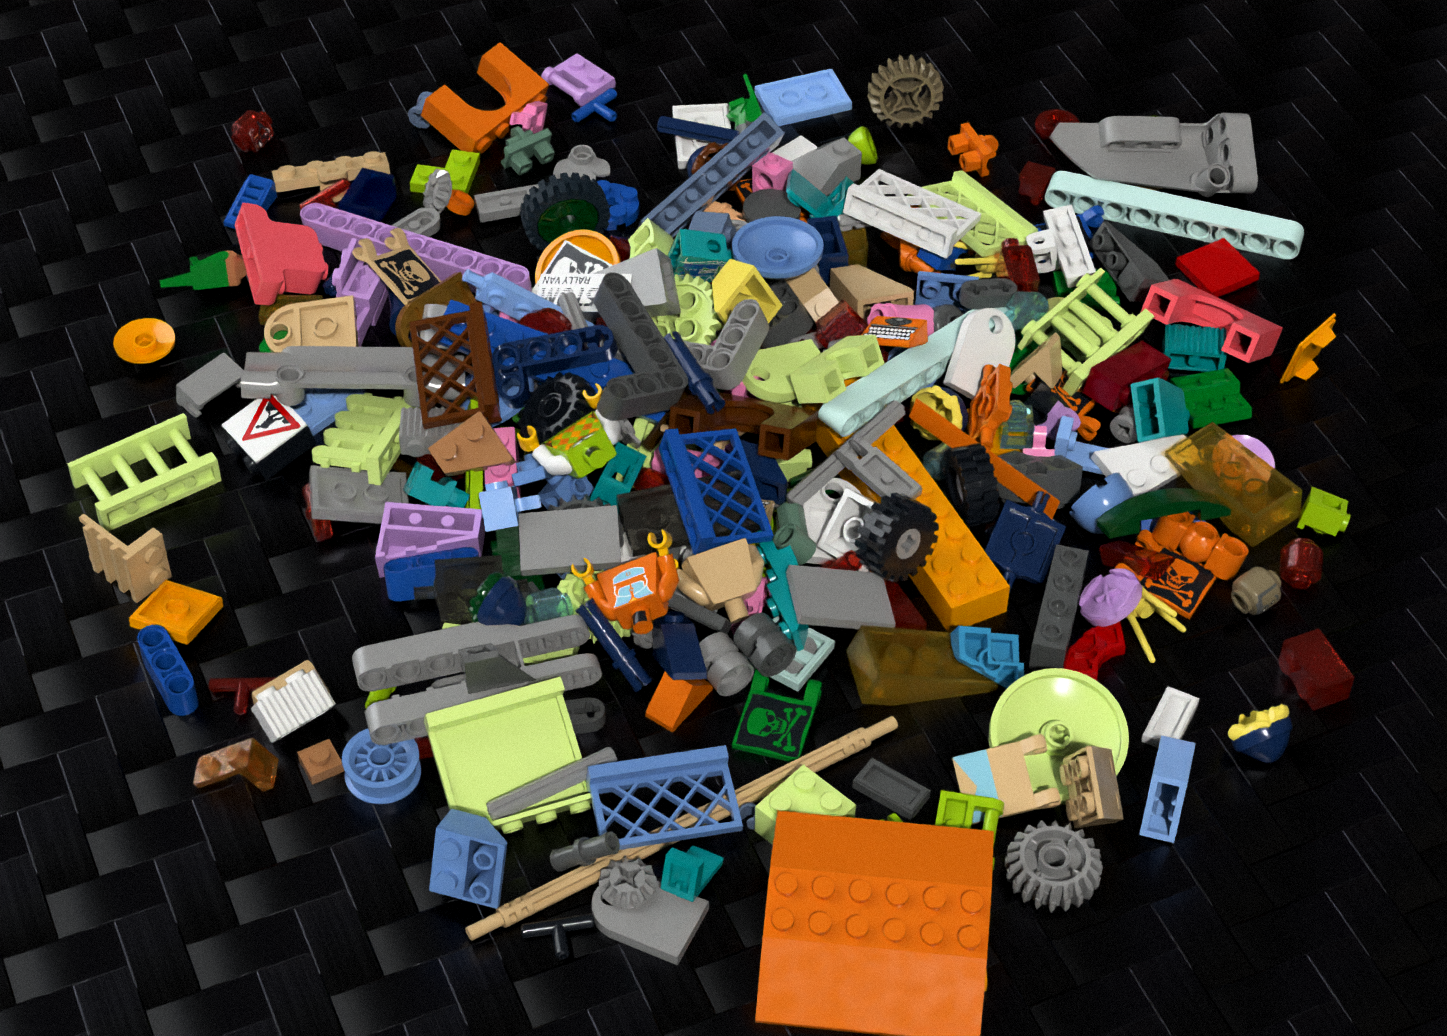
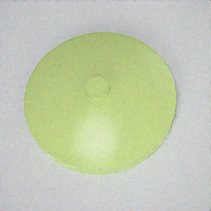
M1049 668L1022 676L1013 682L1000 696L990 719L988 732L990 748L1018 742L1038 734L1044 735L1047 751L1042 754L1024 756L1033 794L1049 788H1057L1061 799L1060 805H1066V800H1069L1067 785L1063 786L1060 778V765H1063V758L1086 746L1112 749L1117 776L1127 756L1129 732L1125 715L1119 703L1102 684L1077 671Z

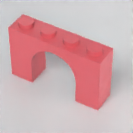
M1179 279L1152 284L1141 309L1142 312L1146 308L1155 316L1153 319L1166 325L1176 322H1188L1202 327H1213L1220 330L1224 328L1226 330V340L1221 351L1247 363L1271 356L1283 330V327Z

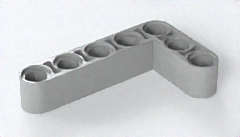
M746 299L734 307L714 346L688 341L684 342L704 372L711 375L714 387L730 390L742 382L769 331V323L759 303L753 299ZM601 340L600 347L604 346L605 340ZM618 345V352L614 358L629 363Z

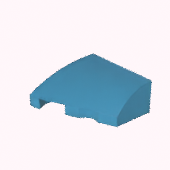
M958 626L950 633L954 657L962 664L1006 689L1017 679L1024 676V663H1019V635L991 633V628Z

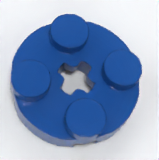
M607 180L597 181L598 185L603 189L608 205H613L609 208V225L607 229L603 228V230H617V225L626 223L627 227L634 223L639 215L637 190L622 184L610 183Z

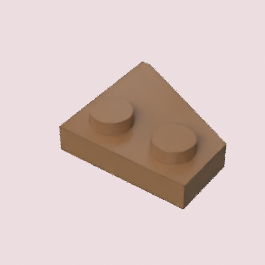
M481 411L474 414L428 448L447 476L463 474L469 470L475 472L487 470V467L501 464L508 466L516 463Z

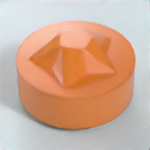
M452 190L446 207L455 214L466 216L471 213L475 203L467 193L460 190Z

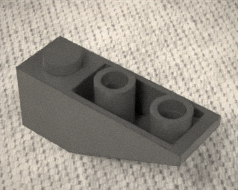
M1103 221L1088 243L1129 301L1144 303L1152 284L1169 280L1153 259L1109 222Z

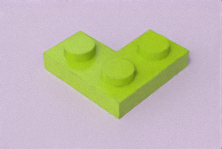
M452 150L445 168L417 164L410 181V191L423 193L426 188L425 183L429 180V175L436 169L447 170L450 174L452 190H460L468 194L480 164V153Z

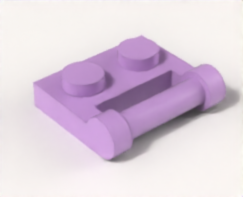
M578 53L554 68L547 67L541 75V78L549 85L553 84L573 97L574 102L580 106L587 104L609 88L615 87V78Z

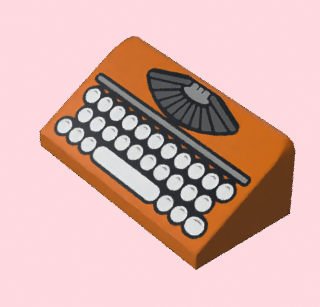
M877 316L861 335H876L878 344L881 346L911 348L928 342L927 320Z

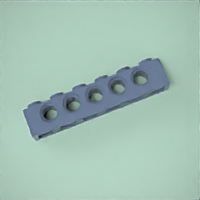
M764 112L640 221L638 228L649 218L674 238L678 234L679 229H684L691 223L695 211L703 212L750 171L752 165L775 149L785 132Z

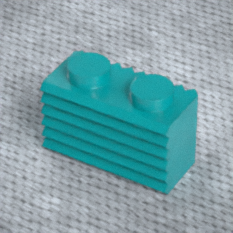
M1181 324L1165 325L1162 353L1171 358L1168 369L1201 372L1224 369L1227 353L1221 351L1226 340V330L1224 328L1220 330L1219 328L1215 329L1206 326L1201 328L1200 326L1189 327L1188 325L1184 326Z

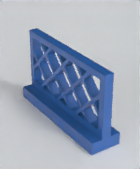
M678 428L666 429L659 446V451L693 554L696 555L746 538L748 544L772 541L774 535L737 429L679 434ZM730 440L733 450L728 454L714 446L717 441ZM695 444L704 449V451L698 458L688 452L685 445ZM708 453L724 461L720 469L704 461ZM728 464L741 471L742 477L739 481L723 472ZM697 468L714 476L709 484L696 478L695 471ZM718 479L734 488L729 496L713 488ZM737 491L751 499L752 503L749 508L733 500ZM706 495L723 503L718 512L705 505L704 498ZM727 506L743 515L738 524L722 515ZM748 518L759 524L762 532L752 533L742 527V525ZM718 522L732 530L729 536L716 537L713 529L714 524Z

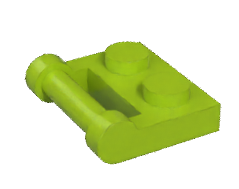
M941 790L935 825L972 829L974 812L980 811L985 814L982 830L994 831L995 842L998 818L1003 814L1004 802L995 798ZM993 858V870H994L995 858Z

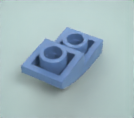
M532 453L524 455L525 461L516 463L518 473L512 474L515 487L551 477V474L545 470L544 466H541L532 456Z

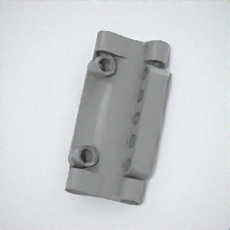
M289 346L283 349L282 352H247L245 368L241 372L242 398L271 399V394H276L277 400L281 404L293 406L300 404L304 400L305 388L403 389L404 401L410 406L420 407L413 347ZM429 352L422 360V363L432 367L440 357ZM452 355L461 361L465 359V355ZM447 361L438 372L449 377L457 366ZM465 371L456 380V382L465 386ZM433 377L425 388L435 393L444 382ZM450 387L442 398L454 401L461 392Z

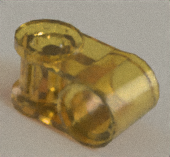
M852 227L851 231L841 232L849 255L848 266L859 264L867 268L868 241L866 229H855Z

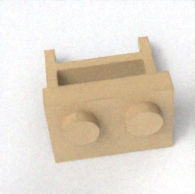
M82 514L79 517L80 522L85 525L82 528L93 570L96 573L104 570L106 580L110 583L117 580L121 592L125 593L130 590L134 602L138 603L158 588L164 580L172 577L162 533L155 528H151L127 546L87 515Z

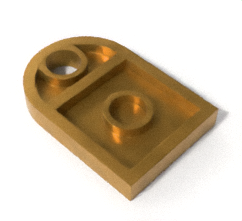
M461 272L452 274L407 303L400 310L395 329L401 347H412L408 336L410 331L409 322L422 320L425 304L448 306L451 299L468 306L470 303L477 302L467 282L462 281L463 275Z

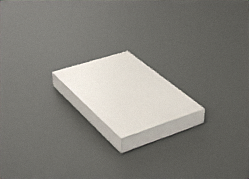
M728 103L672 106L673 118L731 129L730 121L726 116L729 113ZM675 136L678 169L687 168L688 160L693 152L711 142Z

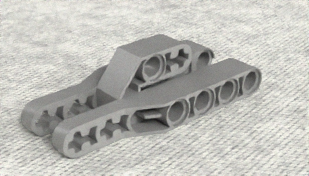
M568 615L522 626L511 624L486 626L479 622H473L371 644L357 649L352 655L357 683L360 689L368 692L463 672L458 650L492 643L498 649V653L536 679L535 681L468 694L464 675L460 674L435 681L429 688H426L427 691L399 697V694L392 695V699L375 702L368 706L364 712L372 742L377 745H388L428 736L424 725V717L427 713L561 676L565 688L564 691L596 683L601 678L602 671L599 661L594 654H579L525 666L523 658L574 648L584 644L590 637L586 622L580 615Z

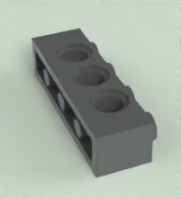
M1056 544L1032 642L1028 669L1037 671L1049 668L1063 669L1085 577L1089 551Z

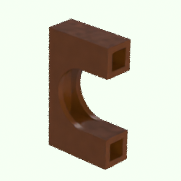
M721 392L718 393L725 400V406L717 412L712 405L714 414L707 413L698 396L693 394L670 407L669 429L678 428L679 434L736 428L740 432L758 434V455L788 461L816 441L817 410Z

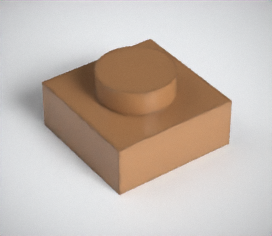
M330 739L297 752L299 762L312 785L344 772L342 761Z

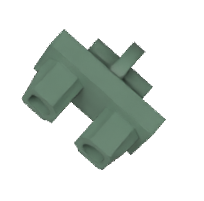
M519 126L511 129V138L505 141L507 145L504 147L505 158L501 160V164L505 169L512 167L520 176L532 168L533 163L529 159L530 157L536 156L540 164L543 165L553 160L555 151L550 144L552 134L548 128L535 134L530 129L524 132Z

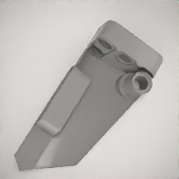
M1247 113L1216 114L1207 123H1179V119L1176 117L1111 116L1104 118L1099 123L1060 122L1049 136L1071 161L1094 179L1198 192L1205 197H1211L1216 193L1252 194L1257 188L1258 175L1252 126Z

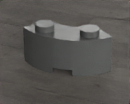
M1016 450L998 456L1060 501L1057 509L1065 507V504L1074 503L1079 499L1083 466L1062 455L1051 457L1033 456ZM999 482L996 484L1002 502L1010 500L1016 504H1028Z

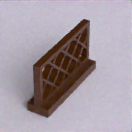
M482 301L470 303L469 311L409 322L424 429L465 422L479 411L485 417H488L489 423L502 421L488 324ZM467 323V328L459 336L449 331L454 324ZM432 329L436 331V334L427 342L419 338L418 331ZM443 336L454 341L446 351L435 346ZM460 346L471 351L463 361L452 356ZM429 352L440 357L432 367L422 363V360ZM447 361L457 366L449 377L438 372ZM464 371L474 376V379L467 387L456 382ZM433 377L444 382L435 393L425 388ZM450 387L461 392L453 403L442 398ZM469 396L478 402L479 408L464 410L459 406ZM436 403L447 408L442 415L429 417V411Z

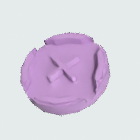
M1128 569L1109 570V575L1103 577L1100 574L1093 578L1084 588L1079 598V605L1081 606L1080 612L1088 623L1100 627L1116 624L1126 618L1137 607L1142 597L1143 587L1133 572Z

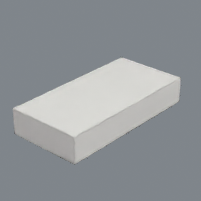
M1168 686L1143 733L1141 742L1159 748L1161 735L1181 740L1198 707L1200 698Z

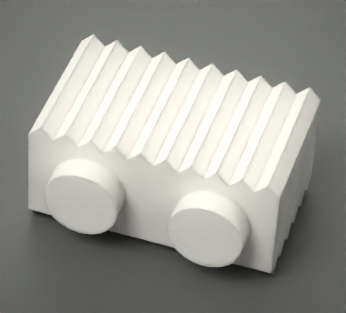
M301 669L285 679L287 682L286 686L277 691L274 686H271L256 696L258 702L254 704L251 710L272 743L336 705L315 669L306 674Z

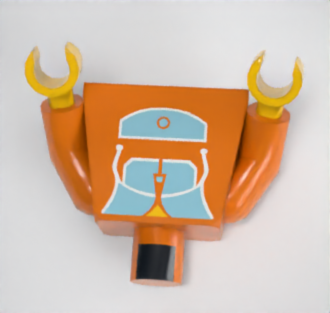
M663 529V541L660 544H657L656 536L652 532L648 534L647 539L651 547L658 549L659 556L654 552L598 573V580L596 581L593 578L594 567L588 559L583 558L588 567L586 572L582 574L578 573L573 563L571 565L573 574L578 579L584 581L586 586L583 588L588 598L595 600L603 615L609 621H619L623 629L633 628V631L637 634L649 633L653 629L652 620L667 614L668 601L672 599L679 583L673 553L669 554L668 551L672 544V536Z

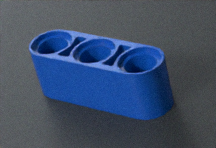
M471 547L397 558L386 562L383 567L387 595L393 601H407L470 590L480 586L482 583L479 553L477 549Z
M160 625L144 627L138 633L137 640L147 671L168 709L177 716L191 714L199 704L192 674L164 627Z

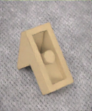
M1056 332L1022 360L1011 372L1010 382L1013 383L1014 389L1023 381L1029 384L1037 375L1051 389L1054 388L1062 376L1060 336Z

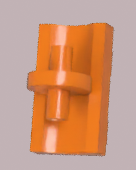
M969 122L961 124L960 134L948 137V150L952 155L963 153L960 154L959 163L965 173L976 170L981 177L989 175L987 162L990 158L996 156V150L999 146L997 139L993 135L978 136Z

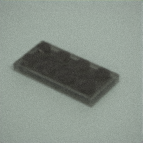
M740 470L725 472L738 481L742 477ZM711 475L697 479L709 484L714 476ZM719 479L713 486V488L726 496H729L734 489ZM670 484L617 495L616 502L633 557L658 552V549L651 547L647 539L648 534L652 532L656 536L657 544H660L663 541L662 529L672 536V544L668 549L690 545ZM739 491L733 497V500L747 508L752 503L748 496ZM706 495L704 498L705 505L717 512L723 505V503L709 495ZM728 506L722 513L723 516L737 524L743 517L742 514ZM748 518L742 525V527L751 532L760 530V525ZM718 522L713 526L716 537L729 536L732 530Z

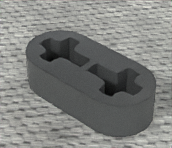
M1006 278L966 281L961 286L959 301L964 307L969 309L1008 307L1015 302L1017 285Z
M587 697L565 701L575 735L595 732L604 726L606 719L605 706L599 699ZM592 712L594 717L588 718L586 713Z

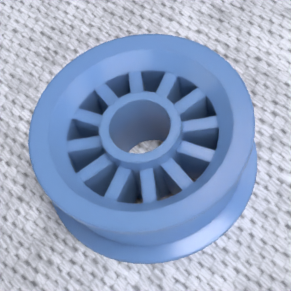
M367 728L353 736L343 750L342 765L345 771L346 785L355 797L364 802L389 804L399 801L408 796L419 783L421 764L419 761V749L414 739L388 745H377L372 742Z

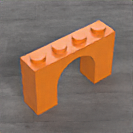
M501 42L482 55L477 74L501 94L506 104L504 107L493 111L476 109L464 102L445 84L425 99L421 116L461 151L484 153L490 147L493 140L497 137L501 139L509 132L512 126L510 124L512 112H522L528 103L535 101L545 103L547 100L545 95L549 84Z

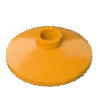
M154 318L137 319L125 324L118 330L114 337L113 345L115 352L123 360L130 363L146 364L160 360L170 353L175 345V333L172 327L162 320Z

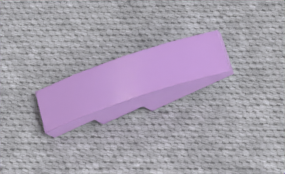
M360 260L357 262L341 292V297L353 295L356 302L358 347L362 345L385 287L384 281L368 263Z

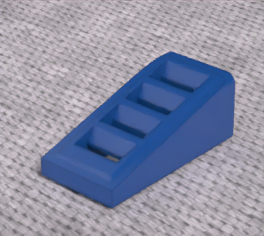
M250 174L224 220V226L235 229L234 224L242 203L256 204L267 211L277 198L275 182L271 179Z

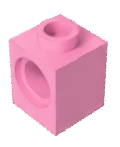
M769 152L752 165L753 192L762 189H777L786 192L788 174L793 169V162Z

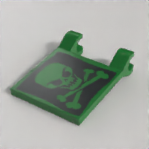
M756 669L732 742V748L792 762L801 757L816 707L822 695L820 690L822 682L813 679L808 680L802 701L766 692L769 678L761 675Z

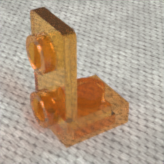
M252 737L200 756L196 765L193 784L201 788L234 775L242 774L263 792L274 788L279 759Z

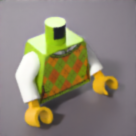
M595 383L598 393L595 396H588L584 389L583 395L589 406L597 409V403L603 390L599 384ZM596 410L548 439L542 445L539 444L536 430L532 426H527L529 438H523L519 433H517L521 449L527 452L533 451L532 456L541 466H544L549 474L554 476L570 475L579 479L595 469L603 467L606 462L617 455L613 445L618 442L621 427L618 420H608Z

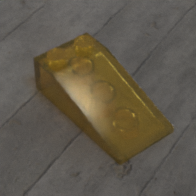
M1211 422L1165 451V457L1195 490H1201L1217 496L1231 509V515L1219 518L1232 532L1252 547L1301 516L1302 489L1214 422Z
M861 625L846 650L862 704L894 706L994 692L998 689L996 682L956 660L952 651L949 632Z

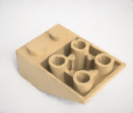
M1086 746L1063 758V765H1060V778L1063 786L1067 785L1069 800H1066V813L1069 821H1073L1074 828L1110 824L1124 820L1112 749Z

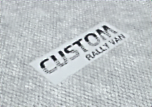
M541 274L537 295L560 306V295L573 292L582 312H598L593 301L605 274ZM621 274L631 283L632 274Z

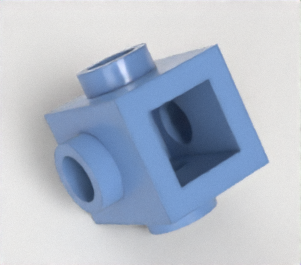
M551 475V477L546 478L548 483L539 494L541 503L548 510L549 505L559 507L560 498L566 502L571 501L573 494L578 500H583L586 493L590 496L594 487L587 480L586 476L578 479L570 475Z

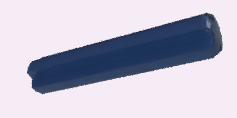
M660 116L657 123V130L660 133L711 143L715 141L721 145L730 143L740 134L738 130L667 116Z

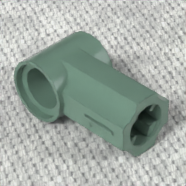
M785 502L777 507V515L775 517L777 532L773 537V542L779 550L790 545L798 565H802L812 558L816 551V544L808 536L803 507L798 503Z

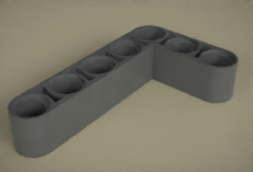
M607 273L599 285L593 302L607 327L612 331L616 342L635 371V374L610 379L597 403V410L601 416L612 421L670 410L672 405L680 401L688 385V377L629 281L619 273Z

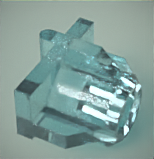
M1018 291L1005 305L1008 311L1004 314L1009 318L1015 332L1018 329L1023 330L1032 319L1036 322L1039 321L1048 312L1049 303L1038 292Z

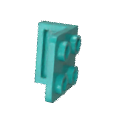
M792 169L788 174L786 193L788 199L795 206H802L810 212L811 218L837 217L840 214H844L843 209L847 190L854 182L846 176L826 196L796 170Z

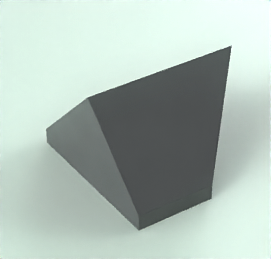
M492 643L458 650L468 694L536 680L498 653V649Z

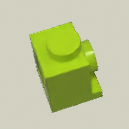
M1312 487L1300 511L1297 528L1303 530L1304 526L1307 525L1318 533H1328L1335 537L1338 531L1344 533L1351 517L1350 514L1346 513L1349 501Z

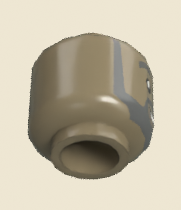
M1255 566L1233 582L1231 599L1242 613L1260 615L1280 600L1281 580L1274 571Z

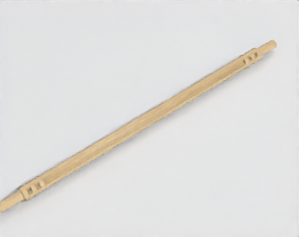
M890 716L866 729L860 727L734 790L738 807L740 808L745 803L754 804L764 799L802 765L816 773L871 746V741L898 728L896 719ZM713 801L697 809L705 813ZM717 805L709 817L718 822L730 816L731 813ZM687 813L677 818L674 822L686 829L694 827L699 819ZM664 825L649 832V834L659 833ZM678 841L619 850L616 854L598 858L594 864L585 867L581 866L498 907L496 913L466 927V933L469 939L473 941L501 926L507 928L599 882L601 869H606L611 860L615 862L620 861L625 855L629 860H637L639 857L643 860Z

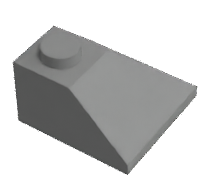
M843 137L826 143L791 162H793L794 170L827 196L846 176L853 182L860 179L862 152Z

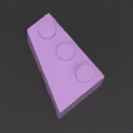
M385 502L375 555L379 578L385 577L384 564L397 558L462 547L477 549L479 558H481L486 532L482 509Z

